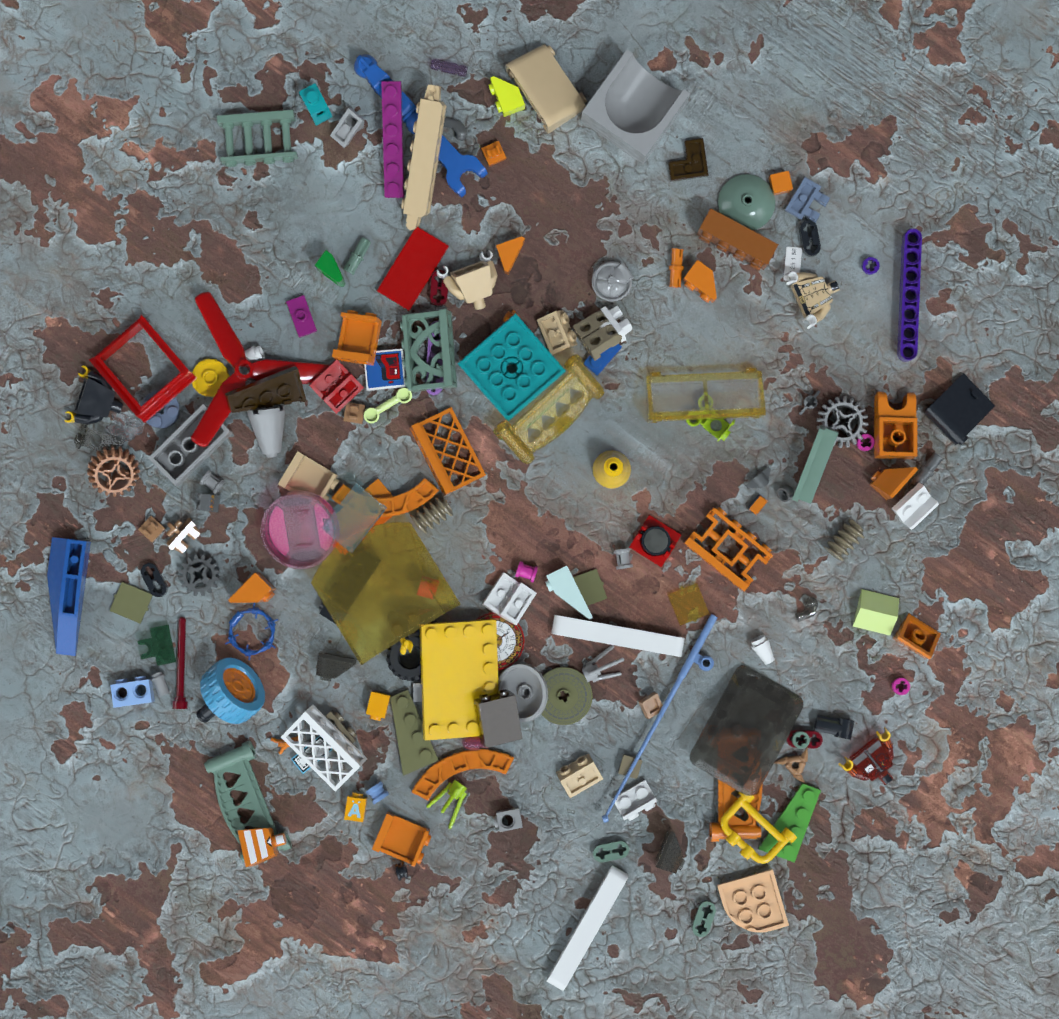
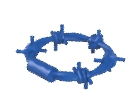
M253 603V608L237 611L228 622L230 624L229 640L225 644L231 643L245 656H249L248 660H250L251 655L270 649L271 646L275 649L276 647L272 643L275 633V621H278V619L272 620L269 615L255 607V603ZM244 613L256 614L255 619H257V614H260L268 621V627H265V629H271V636L265 643L261 641L264 646L259 650L248 649V644L246 649H243L236 643L235 637L239 636V634L233 635L232 628L241 620Z

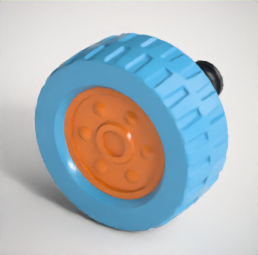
M223 658L219 660L202 676L200 690L206 704L197 711L196 715L204 723L208 722L215 715L231 724L246 722L262 708L265 702V690L260 678L251 667L238 659Z

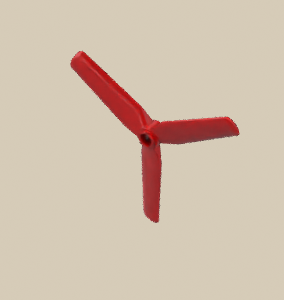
M203 292L197 295L195 302L223 357L234 367V373L220 385L192 434L191 440L199 446H208L231 412L225 393L245 386L247 380L258 381L296 366L299 370L302 384H310L329 365L269 359L253 363L246 360L243 345L210 292ZM246 367L249 373L243 375L239 372V368Z

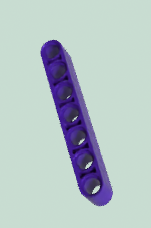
M917 229L908 230L902 236L897 355L902 362L911 361L917 356L922 234ZM909 234L916 237V243L908 241L907 237ZM908 253H912L915 256V262L908 261ZM907 272L914 274V281H909L906 278ZM906 291H911L914 294L913 300H908L905 297ZM905 310H910L913 313L912 319L905 317ZM905 329L911 330L912 338L904 336ZM904 348H909L911 350V357L908 358L904 356Z

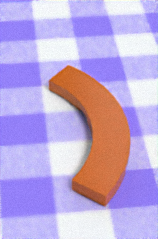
M424 478L418 485L403 494L393 497L376 498L357 493L343 484L331 499L344 508L358 514L373 517H390L417 509L433 498L440 490Z
M488 749L465 750L452 754L430 767L418 780L412 793L429 801L434 791L445 780L470 769H488L506 775L514 757L503 752Z

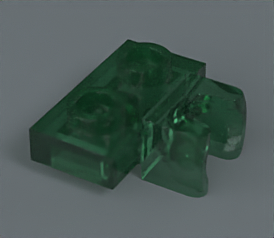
M169 624L149 628L151 638L137 641L138 645H146L148 647V652L140 656L141 660L155 657L157 666L176 662Z

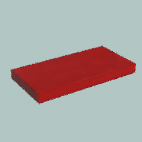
M415 228L377 292L410 311L448 250L449 245L421 228Z

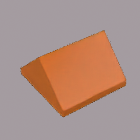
M908 613L893 639L924 659L930 660L941 633Z

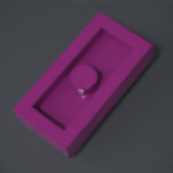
M304 295L286 301L299 338L318 332Z

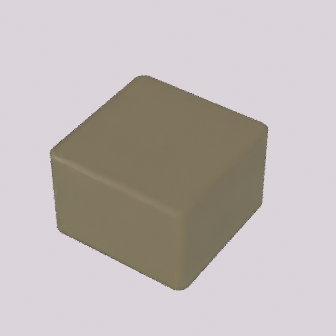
M623 754L618 773L626 776L635 757ZM641 759L638 760L629 777L638 778L642 764Z

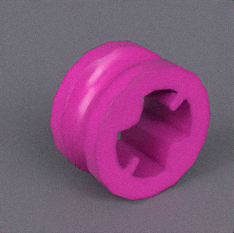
M863 434L864 440L866 438L870 440L868 442L870 446L862 447L861 444L863 442L857 439V448L861 451H869L874 447V438L869 434Z
M897 678L892 682V690L898 695H905L910 690V683L904 678ZM900 681H903V684H906V688L899 692L896 684H900Z

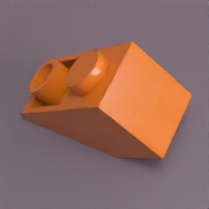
M697 260L683 278L684 286L691 291L695 289L699 292V297L705 302L709 303L711 301L714 303L717 295L713 271Z

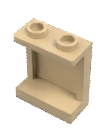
M297 451L278 485L294 494H306L315 497L311 502L312 505L318 499L326 505L329 500V496H327L329 491L336 488L339 480L337 479V474Z

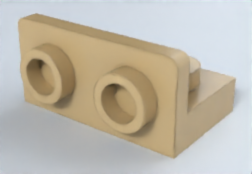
M564 310L554 311L537 319L552 355L577 345L576 334L571 330L569 317Z
M589 754L580 756L576 761L563 766L556 772L570 798L603 780Z

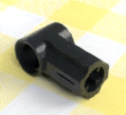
M817 715L814 731L851 740L855 721Z

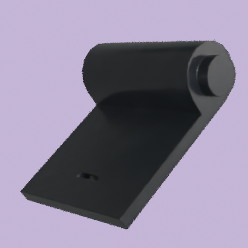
M963 373L923 413L954 445L959 444L961 446L969 438L967 436L968 433L995 405Z

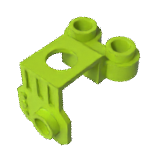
M703 396L697 403L700 411L689 412L686 416V423L691 427L700 424L718 439L717 442L721 439L724 441L731 433L728 429L734 425L735 419L730 424L712 409L713 400L709 396ZM702 401L708 402L707 408L702 407ZM691 416H695L697 418V421L695 423H692L690 421ZM718 420L721 422L722 427L719 431L711 429L710 424L712 421Z

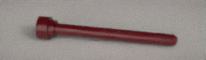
M185 617L178 619L176 697L172 701V709H188V701L184 698Z

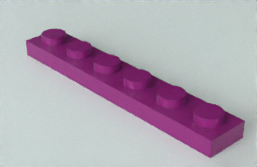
M381 81L385 198H404L402 81Z

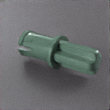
M363 237L360 239L354 252L350 253L352 255L343 268L345 271L352 275L355 274L361 261H364L363 257L371 244L368 239Z

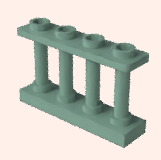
M294 110L217 116L218 125L225 129L227 157H220V162L226 167H236L240 163H244L246 166L256 165V162L274 164L278 160H282L284 163L294 162V159H298L297 152H291L289 126L291 122L296 121ZM272 123H280L282 125L283 153H272L270 127ZM255 124L263 126L265 154L253 155L251 127ZM234 126H242L244 128L246 152L244 156H234L232 131Z

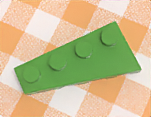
M802 783L785 810L778 817L774 827L780 833L785 827L796 835L797 839L793 843L788 842L776 856L795 863L821 792L820 789ZM768 832L758 849L768 853L778 841Z

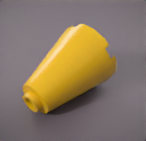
M610 450L601 453L593 464V475L596 481L606 488L612 489L624 485L631 474L629 460L618 451ZM611 464L616 465L617 469L615 471L610 469Z

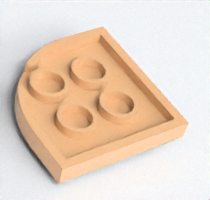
M773 869L717 884L724 910L729 918L738 926L751 932L760 933L789 926Z

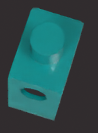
M316 83L299 91V95L316 126L333 117Z

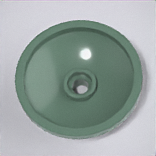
M742 174L733 177L723 186L718 198V209L724 216L754 231L763 227L772 217L775 209V196L772 188L765 180L755 175ZM747 197L751 199L749 204L744 201Z

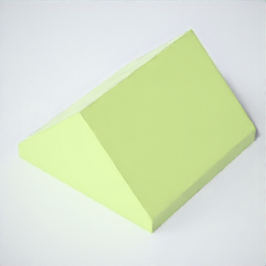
M861 589L853 627L891 635L898 618L899 598Z

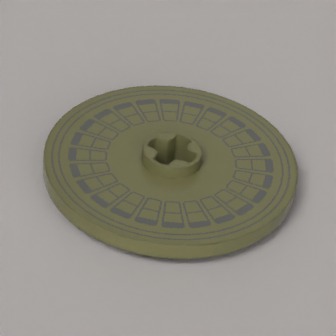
M560 667L547 672L543 676L548 688L547 704L541 713L545 719L558 725H570L578 722L588 713L593 695L590 683L587 682L582 673L572 668ZM561 691L569 693L565 702L563 699L559 700L558 698L561 695Z

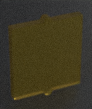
M697 583L685 588L681 587L680 590L668 594L680 626L691 621L696 622L698 618L709 614Z

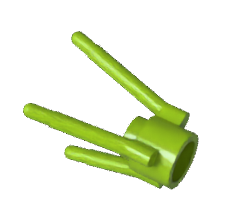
M456 780L453 783L449 782L446 788L432 799L426 807L430 808L448 792L447 794L450 797L441 809V813H444L452 800L459 798L448 826L451 829L463 799L467 795L465 793L467 788Z

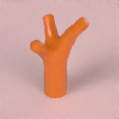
M298 736L291 738L293 741H299ZM273 737L270 739L278 743V747H281L278 752L280 755L285 749L290 747L283 739Z

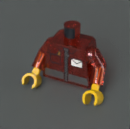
M884 727L885 731L883 734L876 731L878 737L875 736L849 758L845 756L846 763L844 765L841 763L838 765L852 777L859 780L874 781L879 778L884 785L888 784L893 780V777L887 770L893 766L892 760L894 759L893 744L889 731L886 727Z

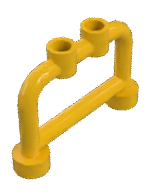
M743 787L738 792L740 797L722 816L721 829L727 835L725 840L734 847L737 844L742 849L739 853L745 859L751 858L761 864L768 863L788 842L793 843L797 837L786 827L780 833L749 804L755 797ZM740 807L745 809L778 841L765 856L757 854L751 846L729 827V819Z

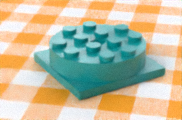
M516 313L458 363L482 394L508 422L528 404L537 399L543 391L566 372ZM515 364L518 369L516 373L511 374L507 372V366Z

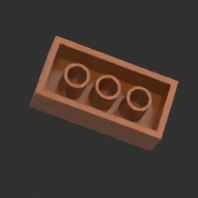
M711 208L697 233L701 241L707 244L712 242L717 245L716 248L718 250L734 254L733 257L741 262L743 260L749 262L750 266L758 271L760 269L764 270L779 245Z

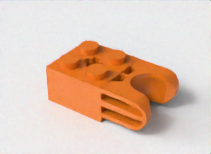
M877 391L875 394L874 458L913 459L917 457L916 394L914 392H909L903 397V404L900 410H894L890 407L885 392ZM894 435H895V438H898V441H897V442L894 441V439H893V436H894Z

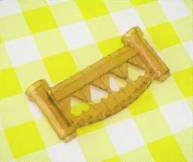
M578 354L571 356L564 363V368L568 371V374L513 425L508 420H504L498 423L493 430L496 437L503 440L525 464L533 462L535 451L563 434L577 420L592 398L600 399L605 393L603 387L585 367L583 359ZM570 389L583 392L582 397L577 398L575 403H571ZM556 402L569 405L568 410L563 411L561 416H557ZM542 415L554 417V423L549 424V427L544 430L542 427ZM528 428L540 430V436L535 437V440L530 443L528 440Z

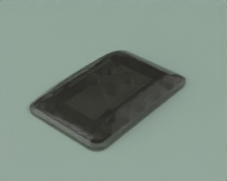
M746 665L739 666L733 673L690 752L689 758L691 763L746 796L755 795L767 777L803 708L802 698Z

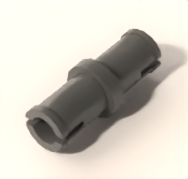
M933 452L925 465H921V470L910 483L913 486H916L919 482L924 485L929 477L934 475L933 472L943 461V458Z

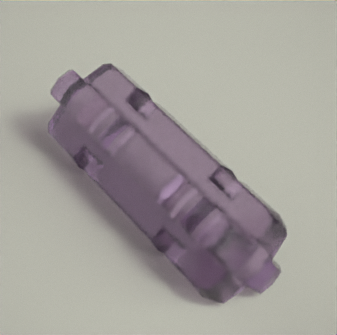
M432 59L430 65L432 70L438 71L439 69L441 72L453 75L458 74V76L466 77L468 71L467 66H458L456 63L447 61L440 62L439 59Z

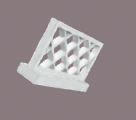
M314 705L310 706L281 736L335 792L367 760ZM303 719L310 725V730L302 729L301 721ZM290 733H298L299 741H293L288 735ZM303 734H311V742H303ZM315 734L320 735L324 739V743H316ZM304 746L312 747V755H307L304 752ZM316 747L324 748L325 756H317ZM329 748H333L337 752L338 757H330ZM317 760H325L326 769L320 768ZM330 761H338L339 770L330 769ZM342 762H347L353 769L351 771L343 770ZM331 774H339L340 782L338 784L331 779Z

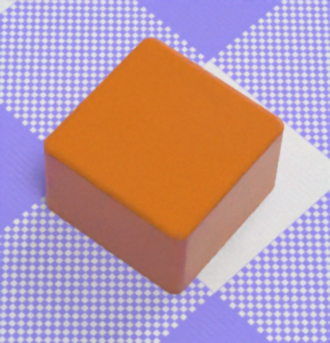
M789 171L770 175L769 181L774 196L792 191L793 186Z

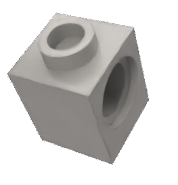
M519 807L496 811L497 816L493 817L495 828L499 827L500 832L523 828ZM503 816H512L513 822L509 825L502 822Z

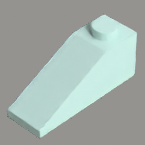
M567 566L547 575L548 580L545 583L550 592L554 591L558 597L587 619L593 618Z

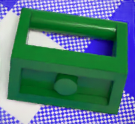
M325 250L314 266L336 285L344 287L345 281L336 260L331 253Z

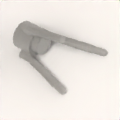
M611 645L594 659L585 663L586 667L582 668L587 682L592 680L596 682L622 675L621 672L601 675L600 671L623 662L624 658L612 661L601 667H598L597 664L593 665L614 648V645Z

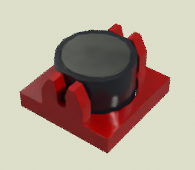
M648 515L629 548L662 568L675 548L681 534Z

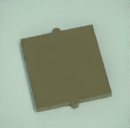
M597 569L573 577L587 606L607 599L603 588L604 583L601 582Z
M122 582L117 594L114 595L115 599L110 611L141 624L146 611H149L148 606L153 595Z

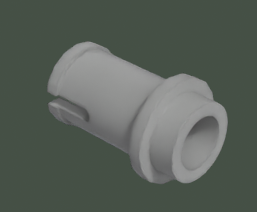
M162 671L152 674V679H150L153 681L159 697L170 693L164 679L165 674H162Z

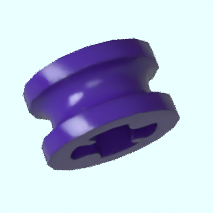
M873 257L865 259L862 263V270L868 275L875 274L880 267L879 261ZM868 261L875 263L876 266L873 268V271L866 269Z

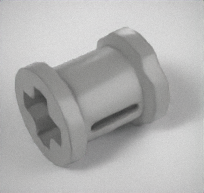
M208 470L199 484L201 486L205 485L216 495L225 481L218 479L211 474L212 471Z
M630 548L613 551L617 559L616 570L633 567V564L630 563Z

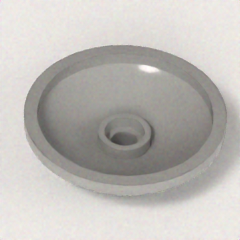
M526 664L510 666L501 674L498 679L499 690L507 689L515 694L520 722L536 719L544 711L548 700V688L542 674L534 667Z

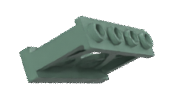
M443 309L402 315L400 328L404 335V339H402V348L405 350L403 366L407 373L405 386L408 388V391L417 392L457 388L451 311ZM439 317V322L429 326L426 319ZM415 321H421L426 329L423 331L421 327L417 326L418 331L413 333L412 324ZM432 333H434L435 337L437 334H440L441 339L439 341H435ZM428 337L434 345L442 347V352L433 357L431 365H428L418 354L419 348ZM438 359H442V360H443V365H442V366H439V365L437 364V366H436L437 369H436V368H435L436 361H437ZM418 372L422 374L420 379L424 378L427 372L429 373L428 380L425 383L419 384L416 381V374ZM433 376L443 377L444 382L432 383Z

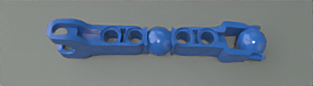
M363 54L359 55L355 60L354 71L361 78H366L375 93L382 99L381 81L393 80L378 67L377 61L373 56ZM402 91L403 122L406 124L408 131L415 134L413 126L415 121L418 120L416 106ZM442 135L438 161L447 170L446 179L448 186L459 197H463L466 194V190L460 181L461 175L466 171H472L483 178L488 174L487 170L475 156L461 155Z

